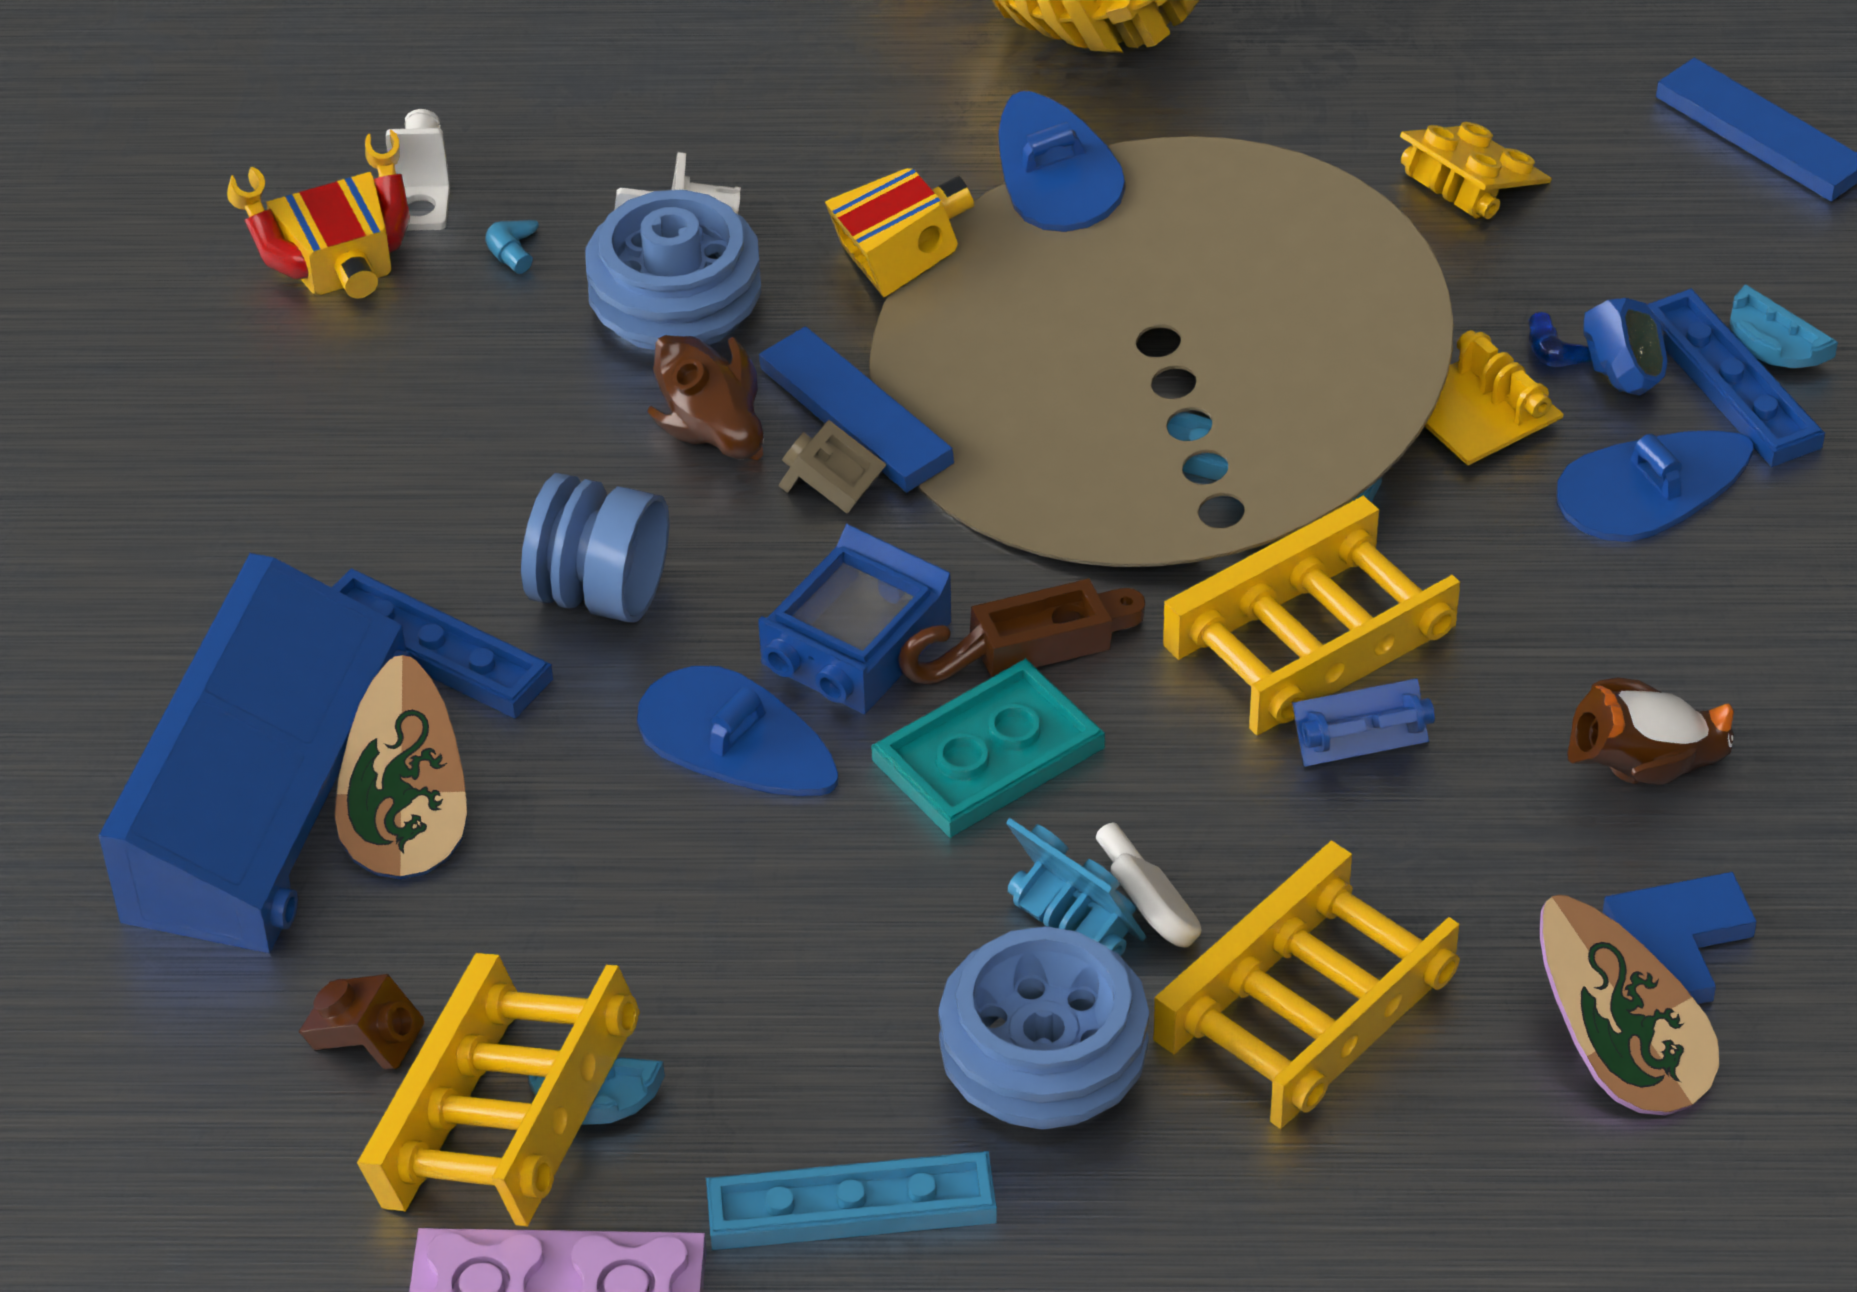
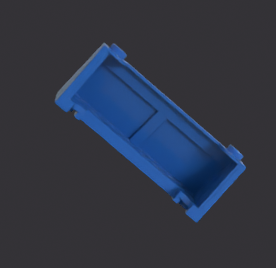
M249 554L98 835L120 923L271 953L281 930L289 929L295 919L298 907V894L296 890L291 889L289 874L340 772L348 736L358 706L374 677L390 659L400 655L413 658L412 653L406 652L402 624L274 557Z

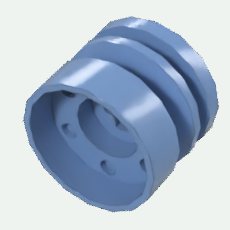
M554 473L544 483L535 500L524 537L521 577L523 590L528 599L541 603H553L555 601L559 607L576 608L585 600V605L590 614L625 622H638L647 612L656 594L665 564L670 521L668 505L664 497L658 494L618 486L607 495L602 482L587 479L580 482L576 476Z

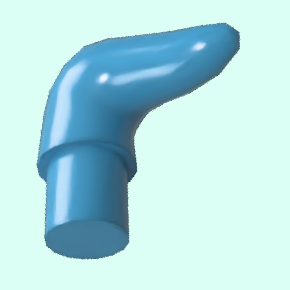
M536 220L495 222L487 229L486 245L500 263L507 264L517 274H523L531 267L533 257L521 247L519 240L534 234L539 224Z

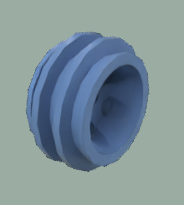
M683 189L654 191L630 199L608 214L604 223L597 227L585 248L590 306L603 325L640 348L655 350V343L658 338L664 335L693 336L701 339L708 345L717 343L738 328L740 323L751 314L762 293L757 235L742 216L735 213L727 204L708 194Z
M1047 926L1010 931L972 951L947 978L938 1009L941 1027L939 1044L945 1072L969 1103L1008 1124L1041 1130L1077 1125L1117 1105L1141 1077L1149 1046L1147 1028L1150 1012L1142 981L1118 953L1108 949L1106 946L1080 932ZM999 1018L1006 1021L1000 1027L989 1028Z

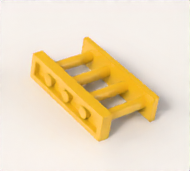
M1363 495L1164 601L1163 646L1178 660L1200 648L1210 647L1251 686L1249 729L1258 736L1280 723L1284 724L1294 720L1292 702L1332 695L1422 644L1445 636L1451 628L1456 626L1460 581L1455 576L1450 575L1425 590L1419 588L1376 549L1379 509ZM1359 566L1399 604L1373 618L1331 578L1350 567ZM1310 593L1350 631L1323 645L1281 605L1300 594ZM1252 620H1260L1300 658L1272 672L1231 632Z
M1332 840L1154 997L1153 1041L1175 1055L1192 1038L1207 1036L1272 1081L1270 1122L1279 1129H1282L1300 1111L1307 1113L1314 1109L1324 1097L1328 1085L1432 988L1440 990L1451 980L1460 961L1459 956L1456 954L1460 925L1458 922L1448 917L1424 940H1421L1352 894L1353 888L1350 885L1352 853ZM1339 917L1402 960L1379 980L1310 934V932L1324 919ZM1295 956L1359 1000L1335 1020L1266 972L1282 957L1290 958ZM1250 995L1315 1040L1291 1061L1221 1012L1239 996L1246 998Z
M475 953L357 1161L361 1172L382 1209L406 1212L420 1185L427 1178L495 1186L515 1225L528 1227L542 1199L549 1194L554 1176L627 1037L636 1028L640 1010L618 965L606 964L589 998L518 992L499 955ZM515 1019L573 1025L561 1050L499 1044L506 1029ZM486 1071L545 1077L532 1103L469 1097L479 1078ZM457 1124L516 1130L502 1158L440 1151L451 1129Z

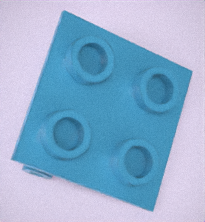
M1011 818L1008 819L1006 822L1007 826L1035 863L1028 873L1023 870L1016 873L1008 885V893L1014 896L1013 903L1015 906L1043 922L1047 927L1080 932L1118 953L1120 956H1122L1126 949L1127 942L1123 937L1127 932L1142 942L1145 940L1146 935L1132 916L1137 907L1126 896L1116 890L1120 882L1109 871L1091 859H1087L1083 866L1067 857L1065 854L1069 848L1043 826L1037 824L1030 832Z

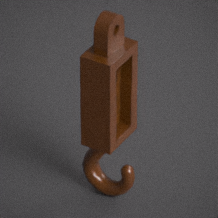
M1088 578L971 606L970 633L960 643L938 659L925 663L919 662L918 657L927 646L935 642L947 641L950 638L951 632L947 626H931L922 629L906 641L899 653L898 663L901 672L914 683L927 685L938 683L951 677L980 657L990 676L994 677L1025 658L1037 668L1110 650L1112 632L1134 627L1143 621L1145 598L1139 591L1131 588H1119L1097 593Z

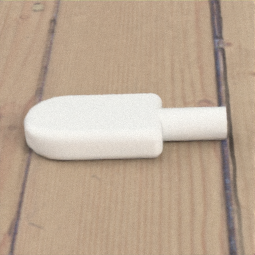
M1112 822L1104 825L1097 832L1096 840L1113 862L1110 869L1112 875L1120 882L1121 887L1155 931L1175 946L1189 947L1202 932L1200 922L1163 871L1158 866L1143 859L1117 823Z

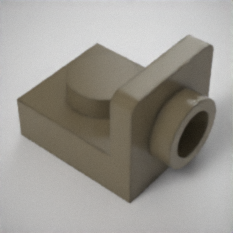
M828 419L814 438L803 432L785 454L782 461L790 469L778 486L788 493L796 482L802 478L848 514L879 476L886 464Z

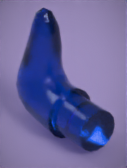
M1538 312L1530 317L1528 321L1530 329L1529 342L1535 356L1544 365L1563 367L1592 361L1588 346L1567 343L1558 338V332L1553 327L1552 318L1549 314Z

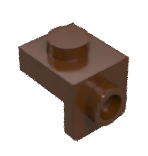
M389 974L337 979L330 981L316 995L313 1002L314 1008L302 1025L299 1033L314 1050L363 1045L384 1070L396 1069L422 1029L424 1018Z

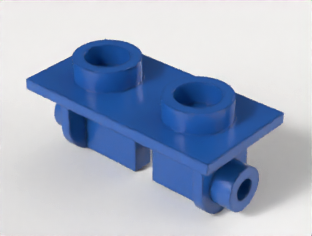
M1418 678L1292 702L1301 755L1305 767L1429 742L1426 725L1435 722L1433 704L1430 698H1421Z

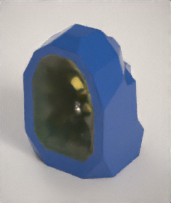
M1629 298L1611 299L1585 312L1583 335L1587 340L1594 371L1604 374L1610 386L1618 389L1619 392L1640 396L1665 377L1668 360L1661 324L1646 303Z

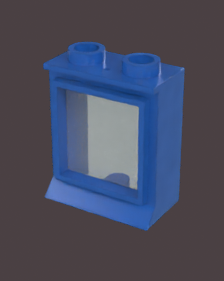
M846 523L838 544L833 551L767 618L761 616L758 619L761 664L769 667L779 676L789 677L820 692L825 698L834 703H842L865 715L903 675L898 663V656L906 641L922 629L936 625L948 626L952 622L950 572Z

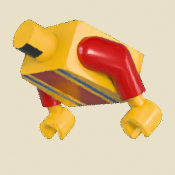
M390 130L392 149L385 154L377 153L372 149L370 133L367 134L365 139L366 159L373 168L378 169V178L373 179L371 172L335 181L266 201L267 210L264 209L261 203L265 179L260 170L255 167H250L248 178L255 190L253 192L242 191L237 186L234 176L231 175L227 190L228 200L234 207L247 211L249 218L244 221L263 262L269 268L290 278L301 279L313 294L323 295L344 288L347 295L358 299L364 298L375 291L378 286V278L387 276L392 270L390 253L400 248L410 222V212L402 174H396L395 165L400 158L399 138L393 130Z

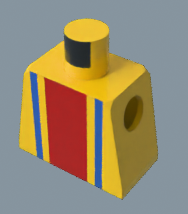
M909 168L825 201L842 247L883 298L955 252L958 242L949 219L975 206L972 195L960 176H956L931 189L914 169Z

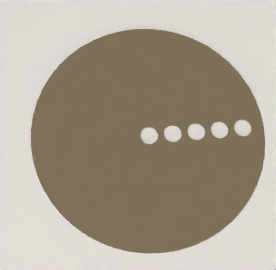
M1203 136L1158 137L1107 145L1120 163L1124 175L1126 189L1121 204L1106 219L1088 228L1073 231L1043 230L1025 222L1015 211L1004 182L974 201L975 206L949 219L958 242L955 252L889 294L882 306L873 333L869 359V378L953 448L954 464L918 485L917 487L920 491L953 518L974 531L1005 545L1043 557L1079 564L1112 567L1166 566L1200 562L1237 554L1286 537L1348 504L1371 487L1397 463L1419 436L1437 405L1447 380L1453 352L1454 321L1450 293L1441 266L1425 238L1405 214L1368 184L1332 164L1293 150L1234 138ZM1154 328L1171 329L1181 338L1179 347L1173 353L1163 357L1144 355L1138 350L1137 341L1142 334ZM1169 369H1183L1192 373L1196 378L1194 389L1186 396L1176 399H1167L1157 395L1152 389V383L1157 375ZM1184 411H1200L1210 417L1212 421L1210 431L1204 437L1197 440H1178L1172 437L1167 430L1169 421L1175 415ZM1201 453L1218 454L1228 463L1226 474L1220 480L1210 484L1191 482L1183 474V467L1190 458ZM1229 496L1239 500L1243 504L1245 512L1241 520L1236 524L1226 528H1214L1201 521L1199 517L1200 508L1212 498Z

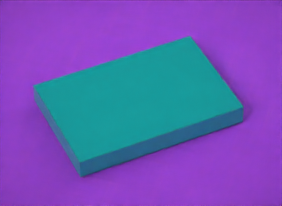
M1025 658L871 745L872 761L951 838L1105 748V732Z

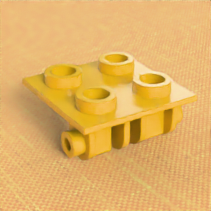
M1462 122L1460 126L1454 127L1429 125L1427 129L1402 131L1400 135L1401 138L1412 144L1401 156V164L1405 166L1406 174L1430 188L1436 194H1443L1445 200L1454 202L1455 206L1475 219L1481 217L1490 219L1497 213L1500 207V200L1496 198L1499 189L1547 184L1552 180L1550 176L1534 167L1535 160L1531 156L1519 150L1502 147L1491 140L1493 134L1488 129L1475 123Z
M1469 330L1462 334L1457 341V349L1460 351L1459 361L1449 366L1447 380L1437 405L1425 427L1469 466L1563 419L1564 414L1552 404L1551 399L1548 397V388L1530 378L1526 374L1525 368L1520 363L1514 362L1510 354L1507 352L1498 353V348L1492 344L1491 338L1486 333H1476L1473 330Z

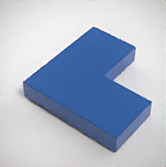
M1733 872L1605 896L1602 911L1603 914L1619 923L1643 944L1682 983L1697 1004L1713 1002L1716 990L1714 980L1699 948L1754 937L1757 923Z

